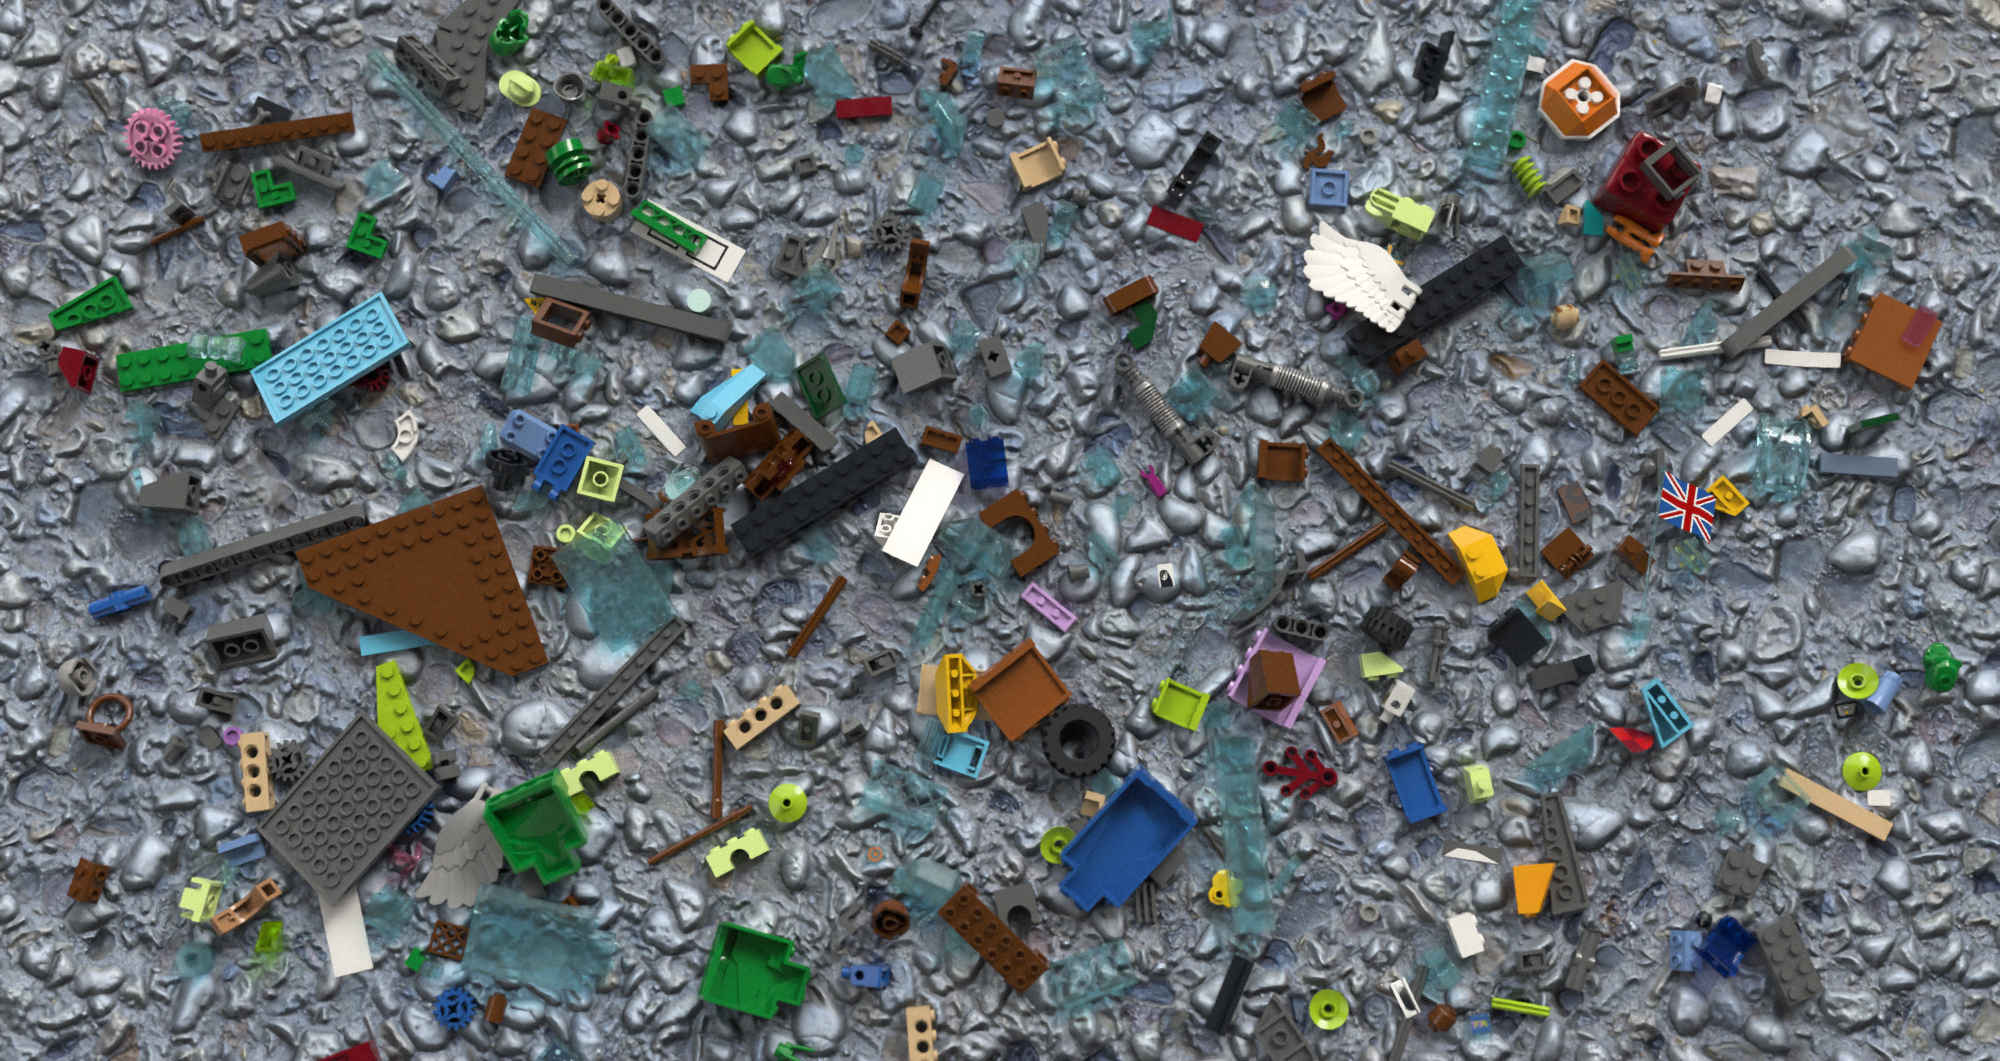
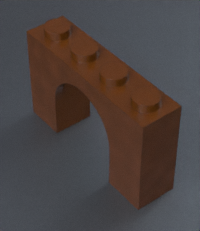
M1016 488L981 511L979 517L989 532L1012 518L1023 519L1032 526L1035 534L1032 546L1010 561V564L1020 579L1057 556L1060 552L1058 550L1060 545L1055 538L1051 540L1047 534L1050 532L1044 522H1039L1037 519L1039 516L1038 512L1034 507L1030 508L1027 504L1028 498L1023 491L1019 492Z

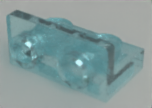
M1106 444L1090 452H1085L1086 458H1084V462L1088 469L1092 468L1095 475H1093V478L1097 485L1101 484L1102 488H1105L1123 478Z

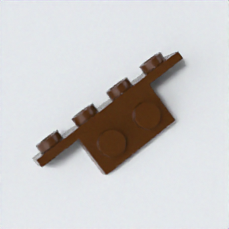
M1685 259V272L1669 271L1665 287L1741 291L1746 276L1726 274L1723 261Z

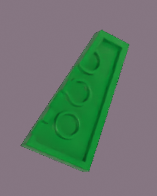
M112 276L49 313L48 316L56 330L61 332L135 309L118 278Z

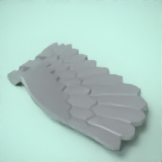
M483 781L474 798L445 822L437 838L432 868L415 893L417 898H424L430 895V904H442L447 900L448 907L455 909L464 903L466 906L472 907L478 903L481 897L486 899L492 893V883L498 881L499 868H503L504 854L482 817L486 801L481 799L485 793L492 797L504 790L490 787L489 783Z

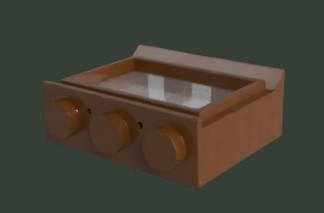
M283 221L238 236L245 257L260 268L279 251H284L283 255L289 254L291 257L301 254L300 252L306 253L304 248L306 242L303 236L299 235L296 230L294 231L290 225Z

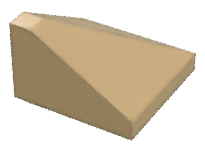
M1566 204L1560 214L1557 225L1579 227L1581 208Z

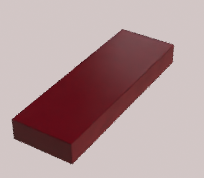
M891 96L835 100L837 120L893 116Z

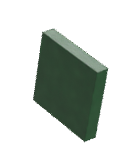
M1892 413L1861 420L1848 426L1846 429L1849 435L1884 427L1900 419L1898 413Z

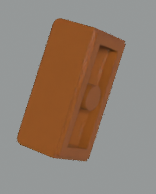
M1340 700L1320 711L1339 745L1359 734Z

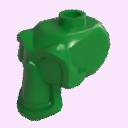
M522 9L508 12V20L502 17L497 24V28L490 35L489 46L497 55L507 57L522 46L528 45L530 39L526 35L525 30L528 28L529 18L528 14Z
M802 51L794 55L793 65L787 64V67L781 63L770 65L765 75L768 85L775 87L777 91H786V88L803 85L804 68L808 52Z
M1933 643L1926 649V656L1922 660L1926 670L1925 683L1932 691L1946 693L1953 689L1959 669L1963 664L1960 660L1951 657L1950 651L1944 644Z

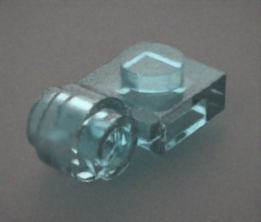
M973 29V31H969L967 41L971 42V44L964 42L960 58L961 63L979 66L983 46L978 45L983 44L984 33H981L980 30Z

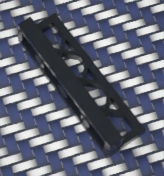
M1236 954L1233 955L1204 1028L1225 1037L1255 964L1254 962Z

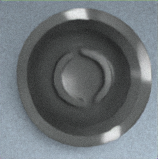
M566 72L554 81L553 91L564 103L575 104L585 95L586 82L579 73Z

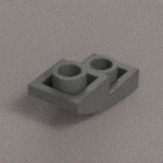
M1754 38L1746 45V57L1756 82H1759L1769 71L1766 63L1760 59L1765 54L1764 48Z
M1176 845L1148 876L1162 887L1178 870L1188 855Z

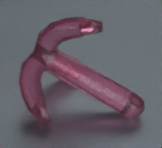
M416 843L415 856H411L394 844L387 848L397 859L409 864V867L401 870V873L409 874L415 870L416 863L423 855L422 846L419 843Z

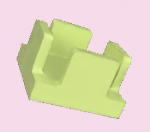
M192 877L191 881L202 884V887H197V890L192 888L184 889L180 907L193 910L194 913L181 912L180 916L192 919L191 921L207 922L215 915L224 882Z

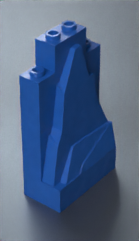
M1138 763L1123 779L1122 785L1060 851L1062 863L1067 867L1071 865L1072 868L1059 881V891L1067 898L1070 896L1074 900V905L1081 911L1084 909L1089 912L1103 895L1105 896L1104 900L1113 907L1115 905L1119 908L1198 822L1196 814Z

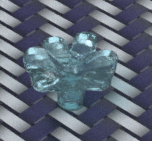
M223 859V864H220V870L223 871L222 881L226 885L231 881L233 874L240 873V867H232L228 859Z

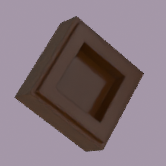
M896 319L885 332V336L900 347L911 331Z

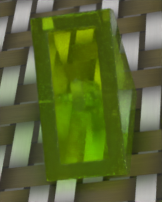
M263 921L254 948V954L283 952V921Z

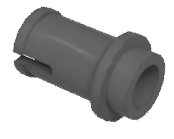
M1051 490L1049 502L1065 505V508L1072 506L1074 496L1071 493L1064 494Z

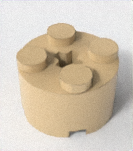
M604 179L594 181L582 192L583 206L589 216L595 221L612 222L620 216L623 198L611 182Z

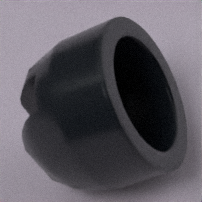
M1701 911L1696 916L1695 922L1700 927L1709 928L1712 924L1713 917L1711 913H1706L1707 911Z

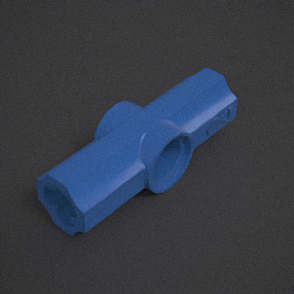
M141 585L127 591H116L109 594L107 598L89 603L88 610L95 620L111 614L125 613L130 611L131 607L151 601V592L147 585Z

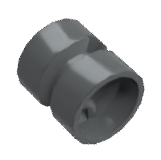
M455 749L430 755L432 766L436 767L434 771L436 782L461 777L459 765L455 764L457 761ZM449 761L448 766L441 767V763Z

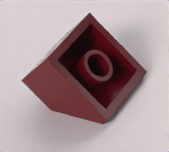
M63 346L62 351L58 355V366L72 388L91 395L101 359L86 351Z

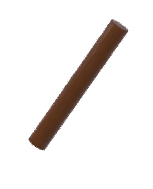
M200 215L151 238L150 242L155 246L205 222V219Z

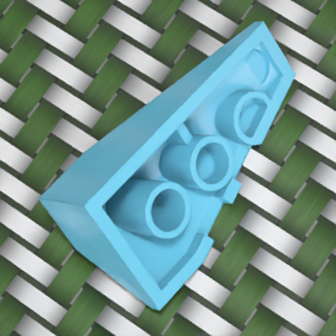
M751 364L703 395L690 412L700 420L712 421L717 432L721 431L767 375Z

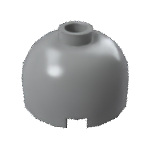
M78 657L65 661L57 673L58 685L64 693L71 696L89 695L96 686V680L92 681V672H96L95 667L87 658Z

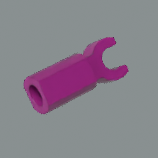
M1148 465L1151 473L1145 474L1141 470L1140 475L1148 480L1147 484L1158 499L1168 491L1159 477L1155 476L1154 467Z

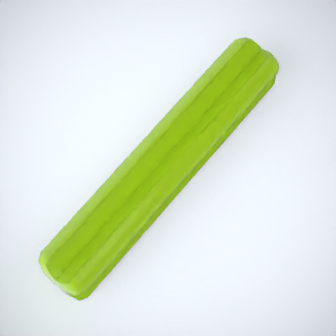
M1495 997L1491 1000V1007L1495 1009L1546 1018L1550 1015V1008L1547 1006Z

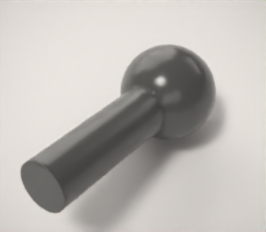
M1513 544L1505 546L1508 560L1506 577L1511 581H1516L1520 578V570L1516 566Z

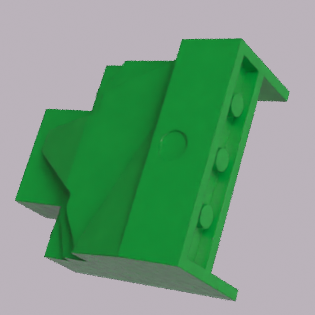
M559 768L486 799L482 815L514 873H525L534 867L544 886L549 883L554 884L567 875L573 876L580 870L581 859L575 849L585 846L589 835L568 795L569 787Z
M719 921L696 999L772 1019L778 1010L777 1000L800 1006V1003L804 1002L806 996L804 989L806 983H809L811 979V967L789 961V958L793 957L795 951L794 941L734 923Z

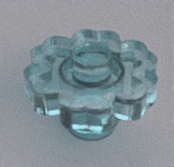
M170 95L159 98L156 104L158 110H164L165 115H171L170 121L176 120L174 127H180L177 133L184 131L186 127L185 120L192 115L190 105L187 102H176L175 98Z

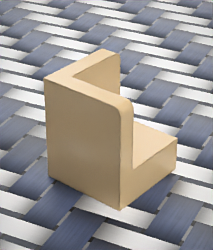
M1086 791L1081 814L1092 817L1104 804L1106 795Z

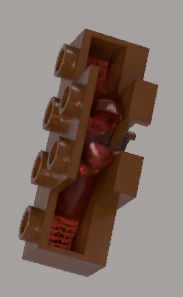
M793 427L742 484L762 502L764 499L767 500L773 494L775 487L780 491L782 488L785 489L791 483L792 477L804 469L803 465L806 461L802 458L807 457L811 453V448L814 444L798 429Z

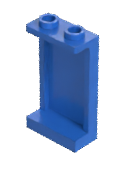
M1417 742L1406 745L1407 749L1399 751V748L1388 751V756L1384 757L1408 824L1448 811L1446 804L1441 800L1423 750L1424 745H1418Z

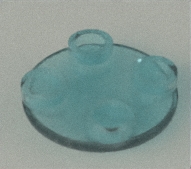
M1351 411L1335 414L1328 426L1329 435L1333 442L1346 449L1359 445L1366 433L1360 420Z

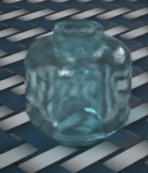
M1365 367L1353 374L1352 383L1355 389L1361 391L1363 395L1369 397L1378 392L1377 388L1380 386V381L1373 369Z

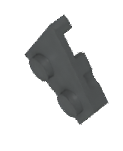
M786 233L774 269L808 281L809 274L805 240Z

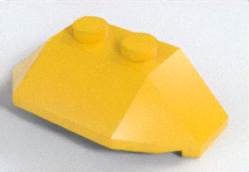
M1467 526L1447 533L1461 566L1466 571V577L1478 603L1496 597L1508 572V568L1493 536Z
M963 654L943 655L935 673L937 715L947 733L966 732L978 712V699L967 686L977 678L976 671Z

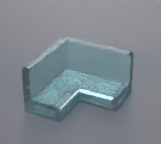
M1168 9L1166 20L1133 21V44L1170 43L1173 31L1172 9Z

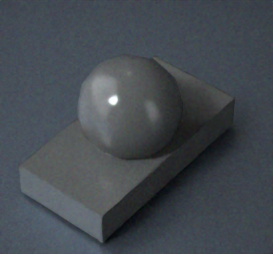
M1656 448L1651 451L1652 460L1646 459L1642 461L1639 467V471L1644 477L1652 478V489H1660L1662 487L1663 473L1665 471L1664 448Z

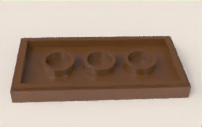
M1604 359L1600 360L1577 386L1582 393L1634 438L1661 409Z

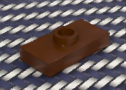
M926 426L921 445L958 455L963 436Z

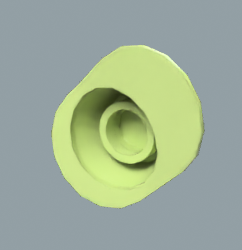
M517 70L508 71L499 81L501 93L522 107L535 105L541 97L539 84L523 72Z

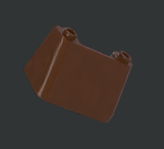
M769 402L755 406L752 412L754 422L717 432L714 423L710 420L694 422L707 459L716 465L728 456L740 459L772 450L781 441V436L774 411Z

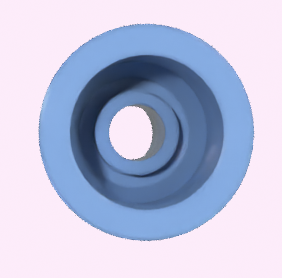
M1887 670L1879 678L1876 692L1868 698L1861 699V704L1870 712L1879 716H1885L1903 679L1897 673Z

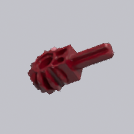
M382 364L348 386H354L359 390L365 389L366 391L370 389L372 393H375L376 390L382 392V386L389 387L386 381L392 380L388 376L391 371L388 368L385 369L386 364ZM378 373L377 379L372 381V375Z

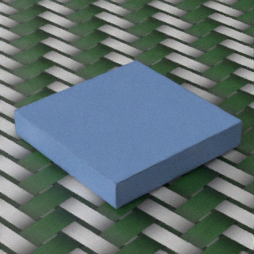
M1312 168L1309 206L1346 209L1349 171Z

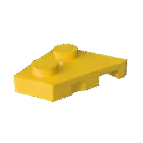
M1721 475L1705 490L1716 498V510L1732 516H1736L1750 504L1724 475Z

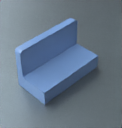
M254 833L217 846L218 852L225 854L229 868L267 856L261 833Z

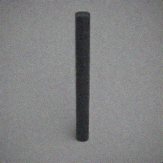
M1763 268L1756 272L1776 299L1782 295V292ZM1795 309L1789 313V316L1802 332L1809 329Z

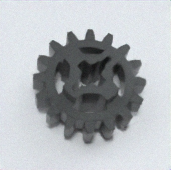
M885 212L883 218L878 215V221H872L874 227H869V232L873 233L869 235L870 239L873 240L872 245H878V251H881L883 248L885 254L888 253V250H891L894 254L896 248L901 251V245H907L905 239H910V235L906 233L910 229L907 226L904 227L907 221H901V215H898L897 218L894 217V212L890 216H887ZM899 226L902 229V235L897 232ZM877 230L882 234L880 240L877 237ZM892 230V231H893V235H892V234H889V235L887 236V235H886V231H887V232H890V231Z
M294 739L291 742L284 740L283 744L276 743L278 748H272L271 751L274 754L273 756H268L269 759H272L268 766L274 768L271 770V773H278L276 778L281 779L283 777V781L287 782L289 779L296 781L297 777L301 778L303 776L302 772H307L308 770L306 768L307 765H312L308 761L312 755L306 753L309 747L302 748L304 743L299 742L297 744V740ZM293 747L292 749L289 750V752H284V751H283V750H285V749H287V748ZM288 757H291L292 764H289ZM291 769L297 770L293 773L288 774V772H290Z

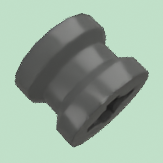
M1075 187L1072 206L1081 205L1083 208H1087L1090 190L1085 189L1083 191Z

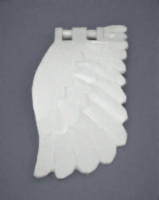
M1321 221L1319 223L1320 236L1312 234L1310 237V244L1314 250H1307L1304 253V260L1307 266L1304 267L1303 272L1306 278L1311 280L1309 287L1314 291L1323 292L1324 297L1335 298V301L1338 303H1347L1346 306L1348 308H1355V312L1363 313L1364 317L1370 319L1374 324H1379V327L1386 329L1388 333L1395 332L1405 319L1404 315L1411 310L1415 304L1416 297L1420 296L1423 290L1405 277L1386 250L1372 243L1345 238L1324 221ZM1405 287L1411 292L1409 296L1402 292ZM1394 302L1401 307L1399 311L1392 307Z

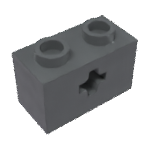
M999 334L978 342L976 352L979 360L983 358L985 365L982 368L986 377L989 376L992 381L1012 373V367ZM990 355L997 357L996 362L990 359Z

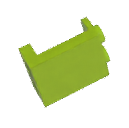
M752 19L749 22H745L740 27V31L736 35H731L726 42L727 51L758 81L766 74L770 65L777 64L785 56L784 49L768 38Z
M1169 677L1165 681L1161 680L1157 689L1160 691L1158 699L1154 697L1150 706L1153 709L1151 714L1195 732L1211 695L1204 692L1201 693L1171 680Z

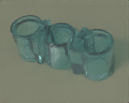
M193 333L185 351L187 355L196 359L201 357L206 359L208 356L214 360L224 358L226 361L238 362L241 360L246 342L236 336H226L224 339L218 335L208 337L207 334Z
M552 342L547 353L549 357L564 362V364L593 378L596 377L603 360L577 347L572 349Z

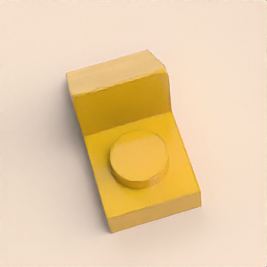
M1543 580L1525 592L1538 607L1535 612L1549 621H1553L1567 610Z

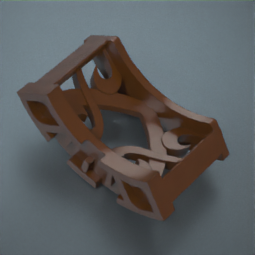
M715 504L700 517L699 521L696 520L691 524L701 534L692 540L690 549H685L683 542L675 537L672 541L678 543L676 549H672L671 545L673 542H669L663 548L659 546L657 550V544L648 538L649 552L646 553L647 560L669 561L672 558L688 560L698 559L697 556L714 557L729 554L728 546H725L723 520L725 508H718ZM653 509L651 513L645 514L647 522L662 509ZM714 515L715 528L707 530L712 525V521L708 523L705 520L708 516ZM713 533H715L716 544H715L714 539H713V537H712V535H711V534H713ZM705 537L706 539L701 540L704 543V545L702 547H698L696 545L697 541Z

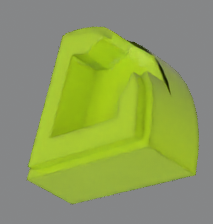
M466 658L455 672L469 685L475 676V666L470 658Z

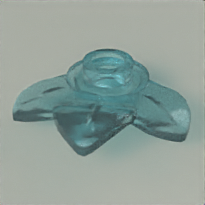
M381 158L374 162L372 168L365 171L364 180L368 185L375 186L380 193L391 194L393 193L392 184L399 181L403 174L398 169L390 167V158ZM376 174L377 178L372 179L370 175Z

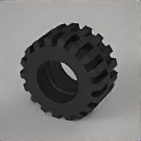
M1370 606L1360 625V629L1367 636L1396 650L1404 649L1414 630L1407 620L1380 606Z

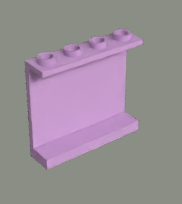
M1263 628L1262 631L1258 630L1253 640L1256 642L1253 648L1249 647L1244 657L1247 659L1244 665L1240 664L1235 672L1238 675L1235 682L1231 681L1226 689L1229 692L1227 697L1247 707L1250 658L1258 650L1267 649L1268 651L1293 653L1301 696L1281 712L1250 709L1289 730L1322 671L1326 660L1312 656L1268 632L1267 628Z

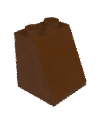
M1260 649L1250 658L1248 709L1281 712L1301 696L1293 653Z

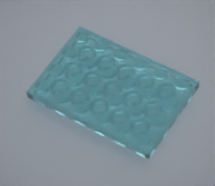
M618 516L613 517L550 555L612 653L679 615L678 610Z

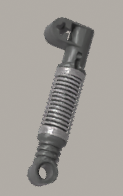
M1121 352L1115 357V368L1122 376L1125 375L1124 379H1128L1126 381L1128 384L1131 383L1129 385L1131 387L1130 391L1134 397L1140 399L1138 401L1141 402L1140 405L1144 404L1143 407H1146L1145 410L1148 409L1147 413H1149V416L1152 415L1151 418L1154 417L1153 421L1156 420L1155 424L1158 423L1159 429L1162 428L1161 432L1165 431L1163 433L1168 440H1172L1191 466L1198 463L1217 447L1218 437L1214 432L1206 431L1196 439L1193 438L1186 429V423L1182 418H1179L1180 415H1177L1178 412L1173 410L1165 396H1163L1161 391H1158L1159 388H1157L1153 380L1145 374L1142 375V370L1139 371V366L1136 367L1137 364L1129 353ZM1125 358L1129 361V365L1121 367L1118 364L1119 360ZM1206 437L1208 439L1212 438V446L1207 444L1205 446L1207 452L1205 453L1197 441L1199 440L1204 444Z
M1239 353L1228 381V388L1234 394L1243 393L1250 377L1264 381L1265 385L1271 387L1276 385V389L1279 387L1283 391L1286 389V392L1289 390V393L1292 391V394L1295 393L1297 395L1299 393V396L1302 394V397L1305 395V398L1308 397V399L1314 400L1315 398V401L1323 404L1330 403V401H1332V404L1337 403V406L1341 404V407L1352 413L1358 411L1364 402L1362 392L1357 389H1347L1345 391V388L1342 387L1340 389V386L1335 388L1336 385L1332 381L1324 379L1322 382V378L1319 380V376L1316 379V376H1309V373L1306 375L1305 372L1303 375L1302 371L1299 373V370L1296 372V369L1293 371V368L1291 370L1290 367L1286 369V366L1283 368V365H1281L1280 367L1278 363H1267ZM1239 374H1242L1243 376L1240 381V385H1237L1236 381L1238 379ZM1349 398H1355L1358 403H1350Z

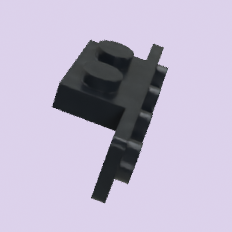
M1453 30L1441 34L1437 47L1427 41L1421 44L1412 77L1426 84L1421 100L1424 103L1434 101L1439 93V85L1444 76L1445 65L1449 60L1448 55L1451 46L1454 43L1455 31Z

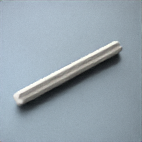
M1760 336L1745 349L1770 346L1772 344L1771 336ZM1721 342L1661 349L1658 355L1660 360H1670L1725 351L1719 346Z

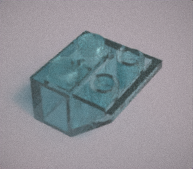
M1194 365L1165 394L1182 414L1191 421L1219 397L1220 392L1200 369Z

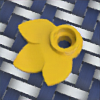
M1225 869L1217 872L1212 878L1213 887L1208 892L1209 900L1215 905L1223 904L1227 908L1239 906L1241 901L1237 895L1243 888V881L1237 878L1229 879ZM1217 891L1221 893V898H1217Z

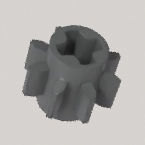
M977 578L976 583L969 582L972 588L967 589V592L972 593L971 600L978 598L980 603L982 597L988 599L986 592L991 591V588L985 587L987 581L981 583L979 578ZM982 586L983 593H977L976 595L975 587L979 588Z

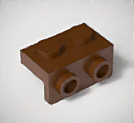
M80 858L67 896L80 902L97 904L110 866L98 864L86 858Z

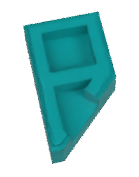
M1585 200L1582 236L1602 237L1604 217L1588 200Z

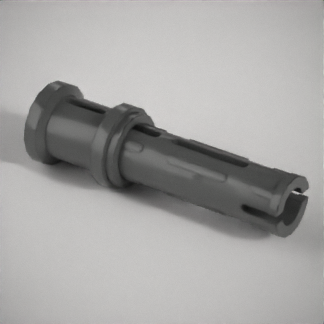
M1433 624L1434 634L1433 639L1430 641L1433 647L1427 682L1439 683L1444 647L1448 646L1446 640L1450 626Z

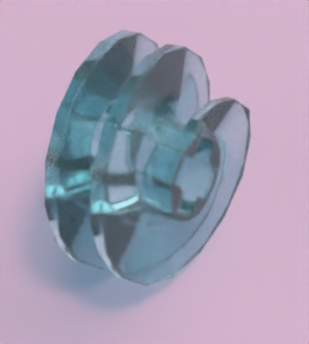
M203 941L185 943L176 953V967L180 973L188 977H196L208 973L215 963L213 948ZM193 955L197 956V959H195L197 962L193 961V959L195 958Z

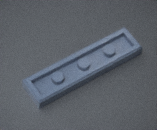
M1820 453L1818 473L1896 478L1898 458Z

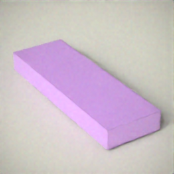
M1033 581L1020 596L1064 633L1077 619V617Z

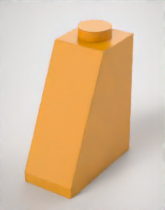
M1556 863L1513 866L1518 914H1524V917H1536V913L1542 911Z

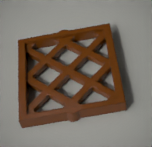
M436 920L428 952L462 961L466 946L468 945L471 928ZM443 924L451 927L445 930ZM440 925L443 932L437 935V927ZM456 928H460V929H464V930L461 931L460 933H458V931H457ZM453 929L456 935L450 938L447 932ZM466 932L467 936L465 941L463 942L460 935ZM445 934L447 940L441 943L438 937ZM458 937L460 944L454 946L451 940ZM434 939H436L439 944L435 948L432 947ZM449 942L452 949L446 952L443 945ZM463 946L462 953L459 955L456 949ZM441 947L443 953L435 950ZM454 951L456 956L450 955L448 953Z

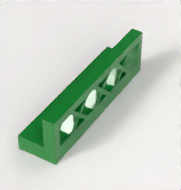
M646 199L643 200L638 209L633 208L630 213L634 220L696 257L708 240L706 235ZM646 205L653 209V216H648L642 212ZM667 217L670 225L664 226L658 222L657 218ZM682 226L685 229V234L679 235L674 232L673 228ZM697 235L702 239L697 246L689 240V237Z

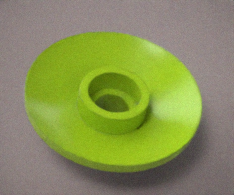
M1852 663L1845 666L1839 672L1837 683L1840 691L1845 696L1852 699H1865L1876 692L1879 678L1871 666L1864 663ZM1859 681L1862 685L1856 686L1854 683Z
M1857 752L1848 756L1844 761L1842 775L1845 782L1851 788L1858 791H1868L1879 783L1882 770L1880 763L1874 756L1865 752ZM1863 768L1867 769L1866 775L1862 773Z
M789 783L779 785L770 794L768 801L769 810L781 822H794L800 819L806 811V794L797 785ZM786 799L791 801L788 807L784 806V800Z
M1064 826L1053 827L1046 831L1040 841V850L1043 857L1051 863L1063 864L1060 860L1062 858L1060 851L1076 834L1070 828ZM1061 840L1060 845H1055V842Z
M1325 989L1312 997L1309 1004V1013L1317 1026L1331 1030L1340 1027L1346 1021L1349 1007L1341 993L1332 989ZM1326 1005L1331 1006L1330 1012H1325L1324 1008Z

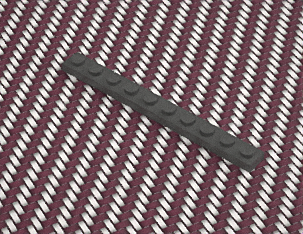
M673 613L538 754L551 767H554L686 630L688 625Z

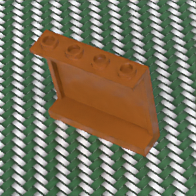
M1879 292L1868 299L1866 303L1868 308L1859 318L1858 322L1860 325L1851 335L1852 342L1843 352L1845 357L1842 363L1845 364L1850 361L1899 385L1898 390L1905 393L1913 388L1943 322Z
M1031 638L1024 640L967 685L1006 738L1011 742L1014 740L1017 742L1025 736L1024 732L1029 728L1032 730L1040 724V719L1044 716L1046 718L1051 716L1055 712L1054 708L1058 705H1065L1073 694L1071 691H1068L1035 647L1036 644Z

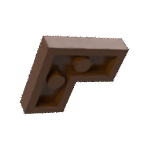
M727 63L690 65L691 85H709L710 102H729Z

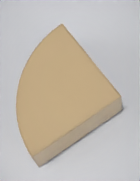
M873 420L867 425L865 430L866 444L883 435Z

